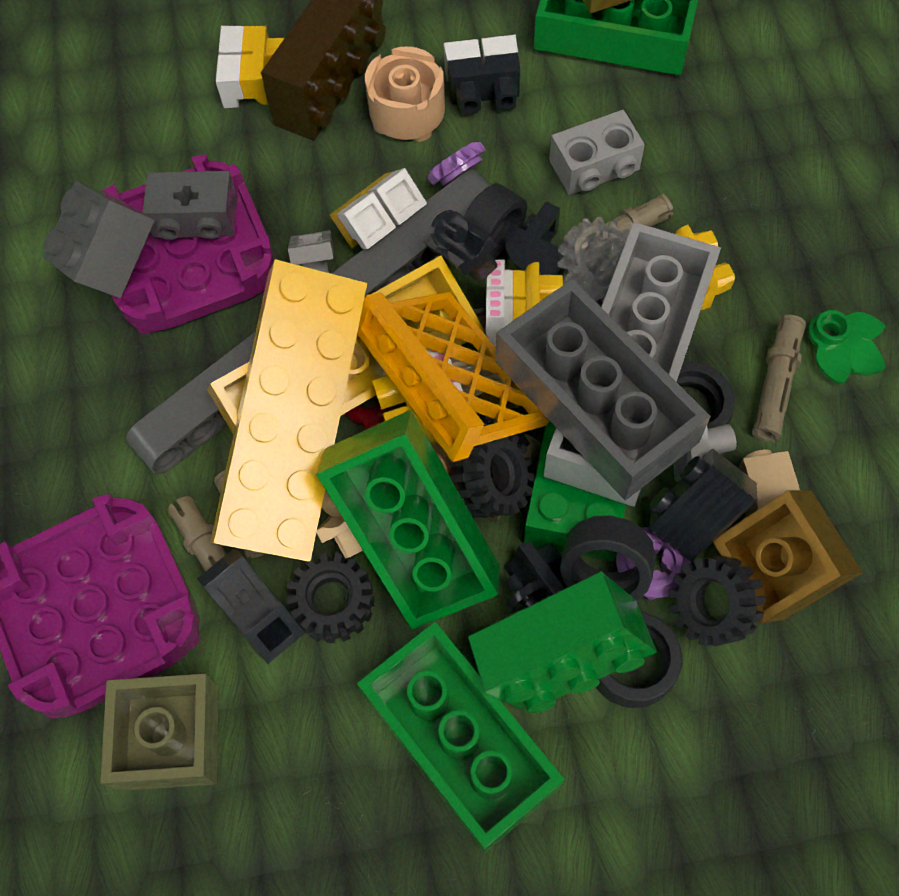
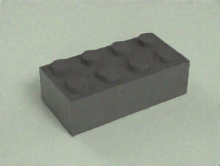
M573 279L496 333L495 362L624 501L700 443L711 416Z

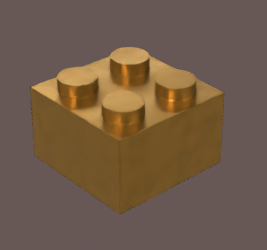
M787 490L713 541L722 557L727 556V559L736 558L742 561L740 567L749 566L754 571L749 577L750 580L760 579L763 587L756 589L755 593L756 596H765L766 602L764 605H758L756 609L764 612L762 621H759L760 624L785 620L863 573L812 490Z

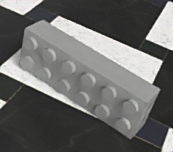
M633 222L601 308L677 382L721 247ZM556 428L546 455L544 477L635 507L640 490L624 501Z

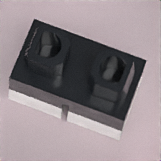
M516 35L481 38V55L478 39L444 43L445 73L450 85L452 105L458 104L463 115L477 113L481 110V101L495 100L496 108L500 110H509L516 107L517 97H519L520 63Z

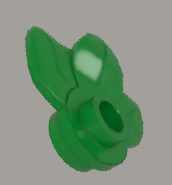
M828 310L816 315L808 326V337L813 345L817 347L815 362L820 371L837 384H844L850 372L865 376L883 372L886 368L884 359L872 340L882 333L885 324L864 312H854L845 315L836 310ZM823 330L831 331L835 336L828 335Z

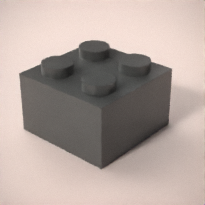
M75 180L72 189H69L62 198L60 206L62 213L56 227L51 229L46 236L43 258L74 282L121 298L155 220L122 200Z

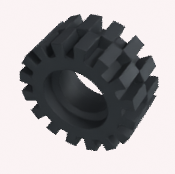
M511 435L474 446L469 457L455 462H452L450 459L449 467L456 469V474L449 475L453 483H457V491L461 498H464L463 501L468 510H471L470 514L472 516L486 518L516 514L520 512L519 508H524L528 502L525 497L531 496L533 490L527 485V482L534 481V473H528L527 466L533 464L531 457L524 458L523 454L527 451L524 443L517 444L518 436ZM490 465L494 473V484L491 478Z
M327 552L319 553L320 560L314 562L311 557L310 562L304 561L307 566L304 570L297 567L293 572L296 579L294 582L289 581L287 589L290 596H286L287 605L295 621L305 634L308 633L312 639L319 642L320 638H323L327 643H335V638L341 637L343 642L351 639L349 634L353 631L359 634L364 629L363 622L365 620L369 622L372 617L371 607H374L375 599L371 582L363 567L360 568L358 562L352 557L349 560H345L342 553L335 552L334 558H329ZM328 582H338L349 591V599L346 606L334 614L322 613L314 606V595L317 589Z
M726 556L700 558L694 560V563H686L681 567L684 573L675 574L672 580L679 585V588L669 589V597L677 598V604L669 605L671 614L680 613L681 618L674 621L677 628H689L684 636L690 640L699 639L698 644L708 646L713 644V646L743 640L746 638L745 635L753 634L758 628L753 622L762 621L764 612L756 610L757 606L764 605L766 602L765 596H756L755 590L763 586L760 579L750 580L749 577L754 571L749 566L740 567L742 561L736 558L727 559ZM712 582L723 585L729 596V611L722 619L712 617L704 603L705 589Z

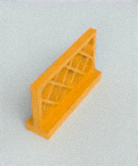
M382 292L366 295L357 335L452 462L468 458L474 446L548 424L550 420L495 362L496 347L451 292L390 303ZM444 309L453 321L429 313V311ZM401 317L419 323L418 329L408 326ZM424 326L448 334V341L423 332ZM455 337L473 344L478 352L455 344ZM425 347L444 354L442 361L433 358ZM449 357L473 365V372L449 364ZM480 369L497 374L503 381V384L479 375ZM450 379L469 386L468 392L465 393L457 390ZM475 389L499 397V404L497 405L475 397ZM507 401L523 406L529 414L523 415L507 409ZM475 412L495 419L494 424L484 426L485 424Z

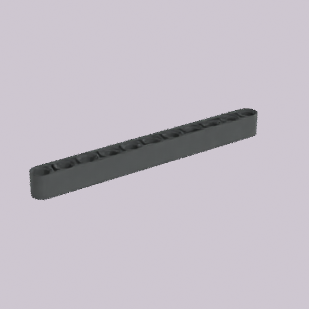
M474 169L465 171L428 199L424 207L400 225H395L396 228L369 249L360 251L331 274L367 283L366 297V295L378 291L432 261L438 256L430 251L423 241L430 236V227L434 218L446 210L457 211L464 217L475 198L492 184ZM255 332L131 427L126 436V443L154 474H162L169 471L227 426L207 389L210 383L249 362Z

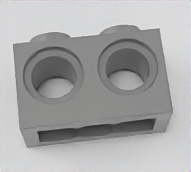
M623 109L551 135L549 161L568 195H572L580 191H590L599 184L618 177H628L635 171L640 170L645 144Z

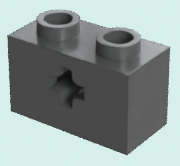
M230 171L147 173L143 213L155 220L150 230L153 238L173 240L179 237H204L215 239L221 236H234L238 195Z

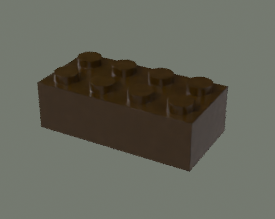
M383 0L310 1L261 71L274 126L314 141L322 128H326L329 125L333 111L340 101H344L347 98L351 84L358 73L362 74L364 72L370 55L384 41L386 27L383 25L382 20Z

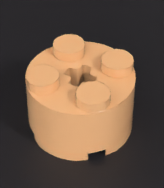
M415 47L394 48L391 55L382 59L381 55L371 61L365 73V85L369 114L374 130L377 133L396 139H413L414 141L422 142L430 138L432 131L441 123L445 113L444 75L441 66L439 68L434 62V57L429 52Z

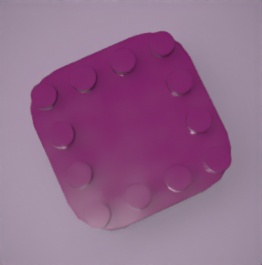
M207 154L191 157L195 167L182 171H230L238 195L234 236H221L215 239L179 237L168 240L153 238L150 231L121 298L111 295L125 320L132 324L139 333L149 334L154 331L170 329L246 301L265 291L268 272L275 260L269 236L265 232L244 183L242 173L234 163L229 166L224 162L210 161ZM115 184L102 190V192L122 200L143 213L146 184L122 193L118 192Z
M110 494L92 498L95 507L14 546H11L6 541L0 544V652L12 681L7 686L18 701L48 718L69 717L104 702L106 680L152 677L177 663L187 655L189 650L196 647L200 640L198 630L200 620L196 603L161 527L142 503L139 504L131 499L113 498Z

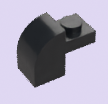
M546 201L537 215L532 213L528 217L523 229L513 224L510 225L506 234L505 270L526 271L529 264L539 262V275H563L564 280L567 275L569 252L551 243L558 232L560 207Z
M236 548L197 578L267 664L305 633Z

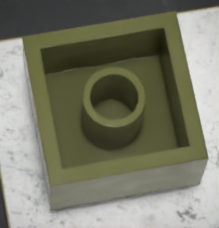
M207 674L106 680L100 784L117 791L216 785L219 686Z

